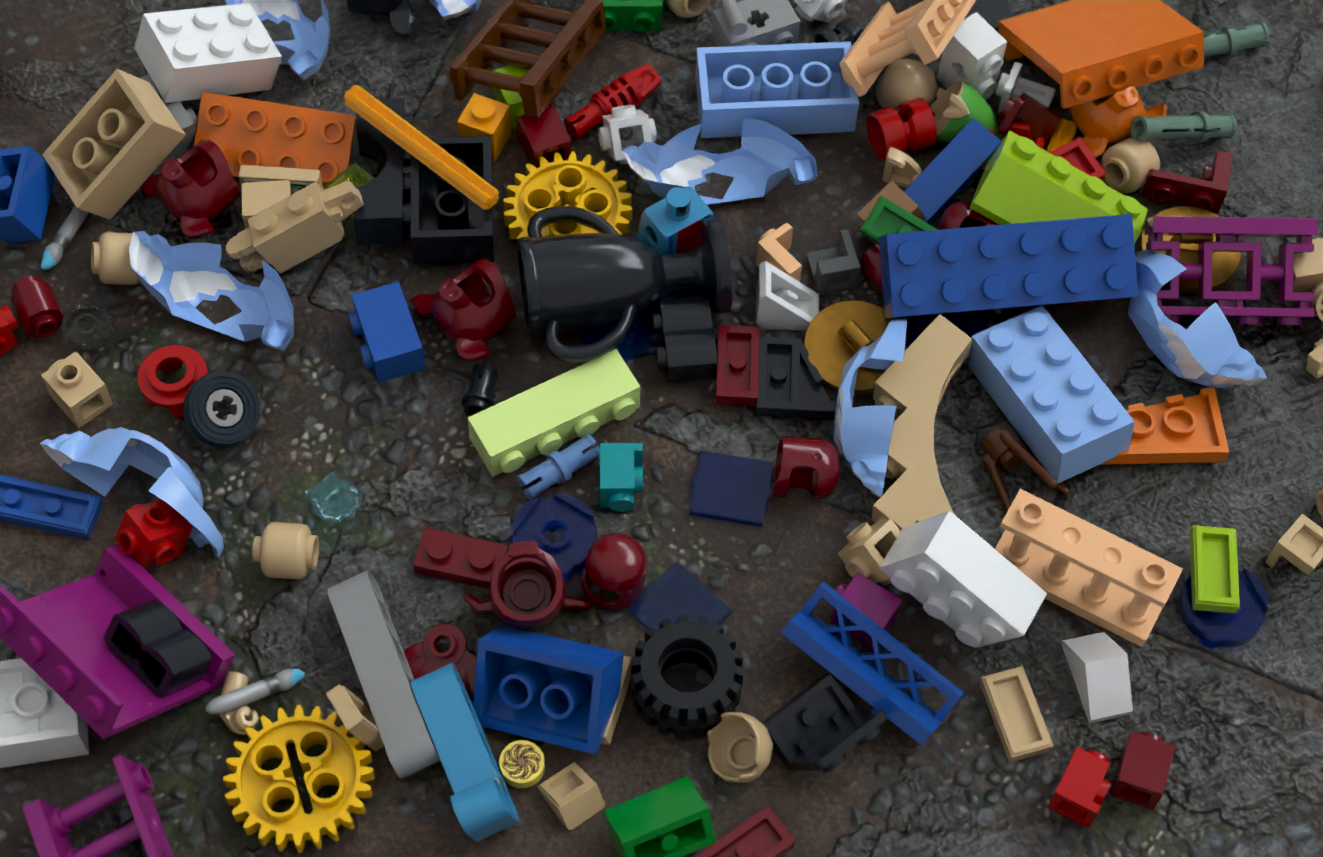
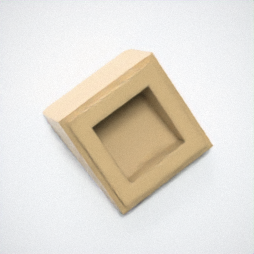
M575 762L537 786L542 796L568 830H573L605 807V802L597 784Z

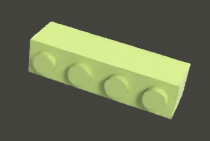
M615 349L600 358L584 363L468 417L469 437L492 477L502 472L510 473L519 469L527 460L540 454L547 455L554 450L557 451L563 443L578 436L583 438L586 434L591 435L600 426L614 419L623 420L631 416L636 409L640 408L641 387L618 350Z

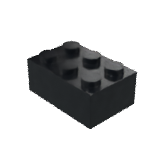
M491 136L430 137L432 141L493 186ZM411 155V245L414 265L474 263L477 260L486 259L490 262H495L494 205L490 210L482 209Z

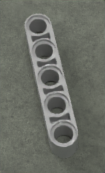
M365 570L329 587L327 592L386 753L396 774L400 779H403L440 762V757L411 687V681L415 680L375 578L369 570Z

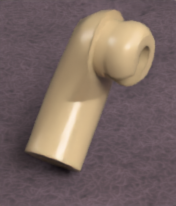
M228 672L221 695L246 686L249 678L239 672ZM248 705L219 714L232 732L241 735L247 734L245 730L247 727L254 729L259 720L256 710H251Z

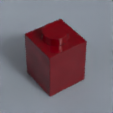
M554 105L546 107L539 118L527 115L517 117L518 141L531 165L536 168L540 167L539 158L542 156L549 163L554 162L556 152H559L563 160L569 159L571 139Z
M1131 731L1122 747L1109 796L1154 810L1164 793L1175 745L1164 742L1160 736L1153 733H1135Z

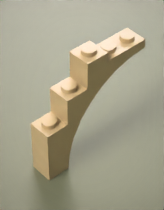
M941 314L904 351L903 361L895 360L875 381L873 400H875L876 406H896L894 417L897 419L893 423L885 476L889 479L895 477L897 480L873 505L871 519L874 522L873 525L891 518L901 531L905 526L947 511L954 514L939 479L934 454V422L938 406L950 380L969 357L972 338Z

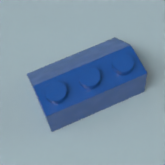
M500 625L478 640L473 707L481 726L596 754L600 748L603 735L620 693L624 653Z

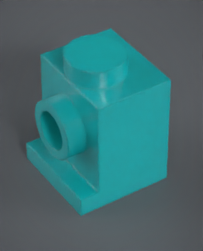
M600 443V508H610L618 512H625L634 508V492H643L642 443Z

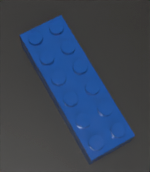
M1132 214L894 233L878 237L885 319L1138 297Z

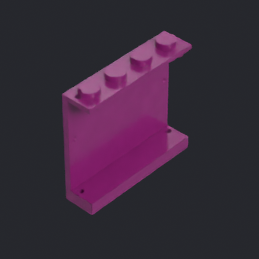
M118 544L105 548L94 575L18 602V598L14 594L11 595L0 585V638L102 739H106L221 687L235 657V654L135 559L130 555L123 554ZM151 600L159 601L167 606L180 622L182 629L196 635L204 643L212 657L200 681L164 697H160L148 689L140 681L133 667L121 662L111 652L104 640V635L115 614Z

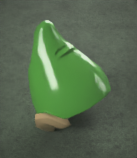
M962 80L953 84L947 90L938 89L936 93L937 100L931 104L930 108L935 113L937 142L949 144L973 118L987 130L993 131L998 139L1001 141L1004 139V135L997 131L1000 126L991 107L975 88Z

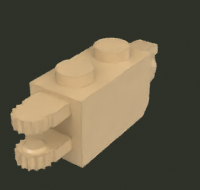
M349 180L325 190L317 182H314L248 219L249 228L241 231L237 236H233L227 242L225 251L231 258L239 259V264L248 273H253V271L263 268V260L268 265L271 264L281 274L342 240L344 235L342 220L364 205L361 193Z

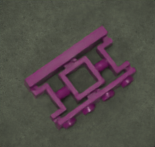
M1152 216L1145 219V235H1148L1146 250L1166 251L1167 256L1174 258L1178 262L1180 242L1163 241V235L1216 236L1215 242L1199 243L1198 263H1180L1186 270L1165 284V290H1159L1157 293V304L1169 320L1179 324L1180 316H1196L1197 319L1209 308L1162 306V299H1179V279H1198L1197 300H1214V303H1217L1225 317H1236V325H1261V317L1277 318L1276 325L1300 326L1302 325V318L1314 317V309H1311L1313 293L1293 292L1294 253L1314 252L1312 236L1317 235V219ZM1244 237L1296 238V243L1279 245V264H1261V243H1244ZM1212 252H1247L1246 292L1211 291ZM1261 280H1279L1278 301L1295 302V308L1243 307V301L1260 300Z

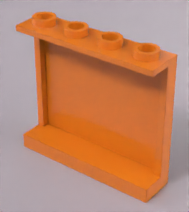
M1070 0L999 21V34L1007 41L1003 58L1009 61L1026 56L1059 83L1061 107L1063 109L1115 94L1130 86L1139 87L1204 67V31L1161 0Z

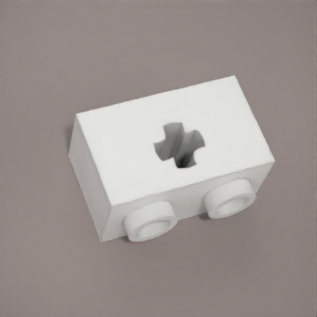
M975 12L962 21L943 50L937 79L947 89L963 80L975 88L985 100L993 95L998 86L997 81L1000 69L1004 63L1003 57L1007 41Z

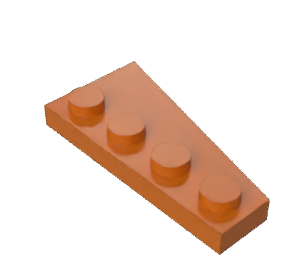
M1214 386L1201 389L1199 395L1186 398L1182 394L1166 397L1163 403L1145 407L1142 402L1127 406L1126 411L1135 421L1129 449L1100 465L1226 462L1229 448Z

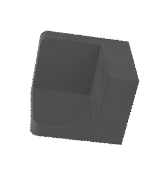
M849 230L839 231L837 247L812 251L807 254L806 260L819 296L857 289L861 267Z

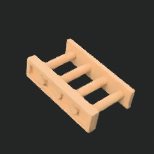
M924 0L896 14L890 2L883 4L839 63L845 82L850 87H853L857 95L861 97L867 93L884 67L912 53L919 55L924 65L937 60L976 0Z
M1022 489L1017 493L1001 522L1000 527L1004 528L1005 531L995 550L1047 593L1046 600L1142 648L1183 568Z

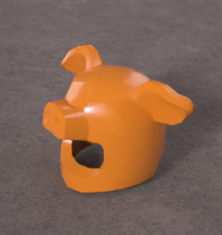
M1130 86L1115 94L1067 109L1084 136L1083 142L1096 159L1104 154L1106 146H1113L1124 139L1132 137L1130 128L1136 116H1166L1167 105L1161 103L1144 109L1139 93L1134 86Z

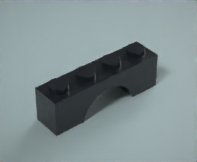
M404 98L378 99L414 126L413 114H406ZM356 113V132L360 155L371 158L384 167L374 180L356 187L361 193L364 204L353 212L357 245L405 244L406 227H411V203H406V197H411V173H407V167H411V154Z

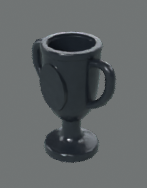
M574 206L550 207L536 212L529 219L527 226L528 237L517 239L519 276L528 335L531 338L545 335L547 350L551 356L560 361L571 363L590 361L610 352L624 340L632 326L635 315L652 306L659 299L665 288L690 285L700 287L708 294L710 307L714 313H730L732 274L725 230L719 216L706 218L702 221L700 241L694 249L683 253L661 255L654 247L640 239L619 235L614 227L601 216ZM575 222L590 227L598 233L542 237L541 230L545 225L551 223ZM618 322L611 332L594 343L566 346L558 338V333L595 329Z

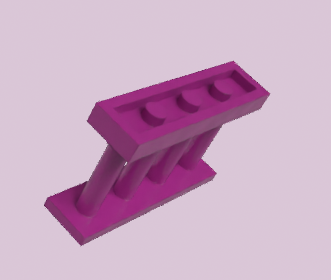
M120 754L112 759L119 776V780L65 809L55 807L39 798L23 806L22 809L39 857H105L139 838L142 839L148 857H174L149 791L153 788V781L145 766L141 763L136 764ZM125 797L127 798L134 817L133 821L79 850L73 848L68 834L72 831V825Z

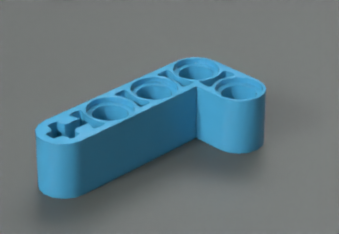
M449 663L411 681L414 696L453 789L454 795L450 796L451 803L464 832L478 842L519 823L514 803L455 665Z

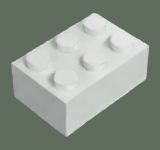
M250 3L144 13L134 47L165 103L201 99V95L204 92L233 95L271 90L282 58Z
M950 511L903 527L879 567L890 577L892 584L896 588L910 593L923 604V609L926 613L942 620L955 631L956 637L961 642L975 648L1024 636L1047 595L1042 588Z

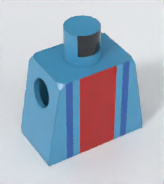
M675 187L668 191L666 198L647 207L642 212L636 238L650 244L661 255L687 252L694 249L700 241L702 221L714 216L710 208L692 187Z

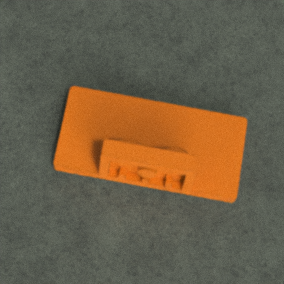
M204 92L201 95L194 146L201 140H211L216 143L223 152L233 177H239L241 165L320 170L325 190L348 180L356 117L344 113Z

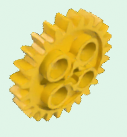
M556 152L554 162L551 163L542 156L539 158L540 167L536 168L527 163L525 165L526 176L516 173L514 175L515 185L507 186V198L503 199L504 224L508 226L510 239L528 237L527 226L529 219L540 210L559 206H574L589 212L601 211L592 213L605 219L614 227L619 235L629 233V221H632L631 193H627V182L625 180L618 181V171L616 169L606 173V161L604 160L595 166L591 165V155L589 154L582 162L577 161L575 152H571L568 160H563L559 152ZM575 222L551 223L545 225L541 230L542 237L568 235L561 232H570L569 234L598 233L590 227Z
M297 705L294 717L288 718L285 711L279 708L277 713L278 721L272 723L263 715L260 717L263 726L262 730L258 732L251 727L245 729L250 740L248 744L238 741L234 742L233 745L240 758L232 757L226 759L229 770L234 773L223 777L226 788L233 789L225 794L229 806H236L232 811L235 821L246 820L243 828L248 836L260 829L258 839L261 845L265 846L273 837H276V845L280 852H283L289 841H294L298 853H302L305 840L311 839L314 846L319 850L322 848L321 836L328 834L331 839L337 842L339 841L337 831L339 825L350 830L355 828L350 816L351 812L360 815L366 813L365 806L359 798H372L373 796L371 786L365 783L375 779L373 768L367 767L373 761L370 750H362L366 744L357 737H352L353 734L346 729L344 724L338 728L339 717L337 712L334 711L326 720H323L320 706H316L310 716H305L302 706ZM290 742L296 746L297 755L304 774V780L313 807V811L310 814L304 812L295 782V775L286 748ZM321 744L327 747L325 752L318 757L305 755L306 751L313 745ZM270 758L282 759L281 765L274 770L266 771L261 769L262 764ZM326 785H334L339 788L338 792L330 798L323 799L316 796L317 792ZM281 799H291L294 801L293 806L285 812L278 813L272 811L273 805Z

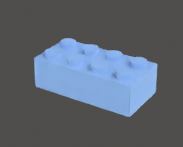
M851 41L697 48L695 83L699 124H702L700 128L701 138L742 137L744 118L763 120L789 135L855 132L859 99L854 88L845 82L841 67L839 66V63L851 48Z
M1043 305L972 335L968 367L1040 463L1057 481V484L1117 457V454L1129 449L1135 421Z

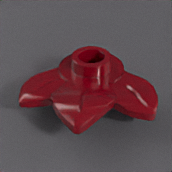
M447 623L436 625L427 632L423 642L411 645L404 651L414 679L449 663H453L462 678L469 697L474 698L477 658L467 651V639L458 627ZM442 638H449L451 641L449 650L440 653L437 649L438 642Z

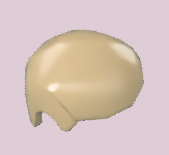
M900 59L890 64L882 72L876 84L875 95L878 103L883 108L893 107L896 110L899 103L919 97L923 98L930 106L935 100L938 86L933 71L927 65L913 59Z
M741 712L722 713V721L708 731L710 744L708 747V759L712 771L729 783L751 782L758 778L770 763L773 743L769 731L751 715Z

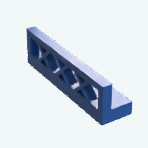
M822 582L817 587L802 610L789 620L781 634L875 709H883L891 722L921 746L935 732L964 694L963 691L825 582ZM822 598L836 608L839 624L826 625L812 614ZM864 630L872 637L874 651L860 652L852 646L850 631ZM899 658L907 664L909 679L895 680L887 674L885 659ZM934 686L948 697L938 712H935L922 701L920 687Z

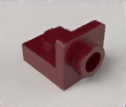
M1023 92L1016 101L1012 98L1008 99L997 116L1003 121L997 131L1005 134L1007 131L1009 132L1011 123L1029 124L1032 130L1033 142L1038 137H1042L1045 145L1062 119V116Z

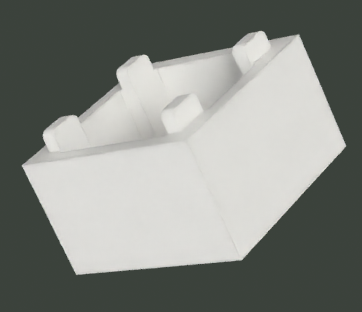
M21 658L0 661V768L88 755L87 723Z

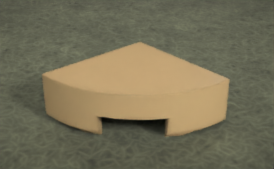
M890 147L886 157L882 180L888 183L892 180L896 185L908 188L922 173V170L910 156Z

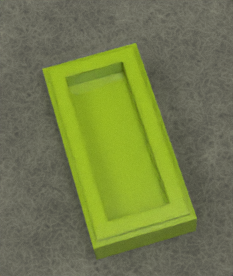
M1193 525L1190 530L1192 610L1236 614L1240 608L1236 529Z

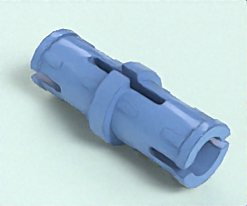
M586 434L560 452L554 450L547 454L546 461L524 474L518 475L516 478L520 487L536 479L535 484L522 491L525 496L532 500L536 495L559 481L565 483L572 479L573 472L593 460L599 459V446L590 449L584 454L582 453L584 449L596 443L594 438Z

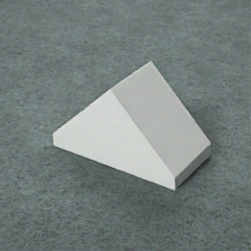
M767 261L760 263L756 291V327L765 330L807 331L809 324L819 313V294Z
M1105 632L1063 640L1061 645L1089 724L1131 715L1133 707L1127 653Z

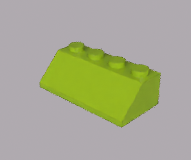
M1010 130L987 162L970 205L971 209L999 225L1132 214L1134 244L1142 231L1148 208L1142 206L1133 197L1121 194L1107 186L1101 179L1084 173L1072 166L1066 159L1054 156L1038 147L1029 138L1019 136Z

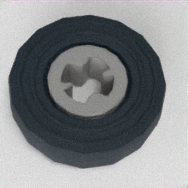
M217 371L202 376L190 386L184 398L183 416L187 428L198 440L210 446L228 447L244 441L253 433L260 419V402L256 390L246 379L235 373ZM223 399L228 402L225 407L231 408V414L219 419L216 417L219 411L213 412V404H217Z

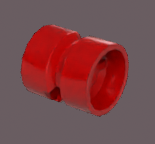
M919 97L899 103L896 110L893 107H886L867 114L866 129L875 155L881 161H886L890 147L906 153V148L909 151L915 152L936 144L937 129L929 105L923 98Z

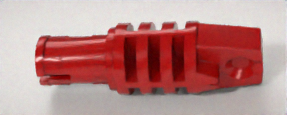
M649 64L620 76L608 86L603 87L599 92L594 93L588 105L570 117H566L563 120L566 130L569 134L575 130L572 138L575 140L581 139L583 135L602 124V116L611 115L612 108L624 105L640 106L661 87L662 79Z

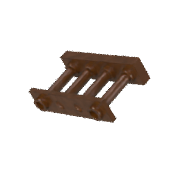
M505 0L503 5L467 48L452 62L449 77L453 83L455 99L462 101L475 84L519 93L523 102L524 115L539 118L605 33L606 22L603 0H585L575 12L531 4V0ZM529 19L565 27L556 34L524 27V24ZM511 40L547 47V49L540 55L508 49L506 46ZM493 62H499L530 69V71L523 77H517L490 71L488 68Z

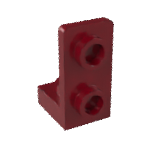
M1217 150L1212 165L1205 164L1201 179L1150 169L1141 196L1162 204L1169 203L1179 206L1198 207L1218 214L1228 191L1233 154Z

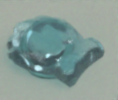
M334 471L304 492L306 497L313 502L317 515L325 521L340 523L343 520L353 519L356 515V510L361 508L363 494L361 490L354 484L339 479Z

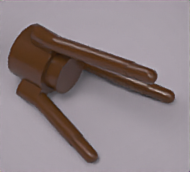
M1008 425L997 427L983 439L982 447L987 454L982 457L981 461L991 474L1006 512H1008L1012 503L998 466H1003L1004 469H1011L1023 460L1050 487H1056L1063 495L1069 494V488L1062 482L1057 484V481L1025 447Z

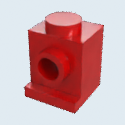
M1077 747L1047 808L1089 829L1111 785L1110 781L1104 779L1110 766L1108 758L1097 751H1085Z

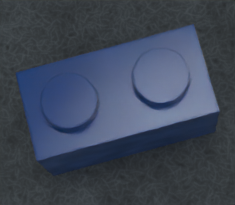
M31 146L0 149V238L6 243L41 240L56 175L46 160Z
M399 281L351 295L354 311L347 313L354 336L362 335L364 345L359 346L361 358L366 370L373 368L378 383L424 370L423 347Z

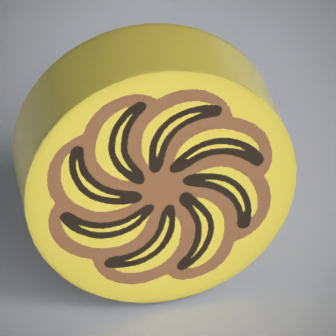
M526 740L514 741L507 745L499 758L500 772L504 781L510 786L520 789L529 788L538 783L545 771V760L541 749L533 742Z

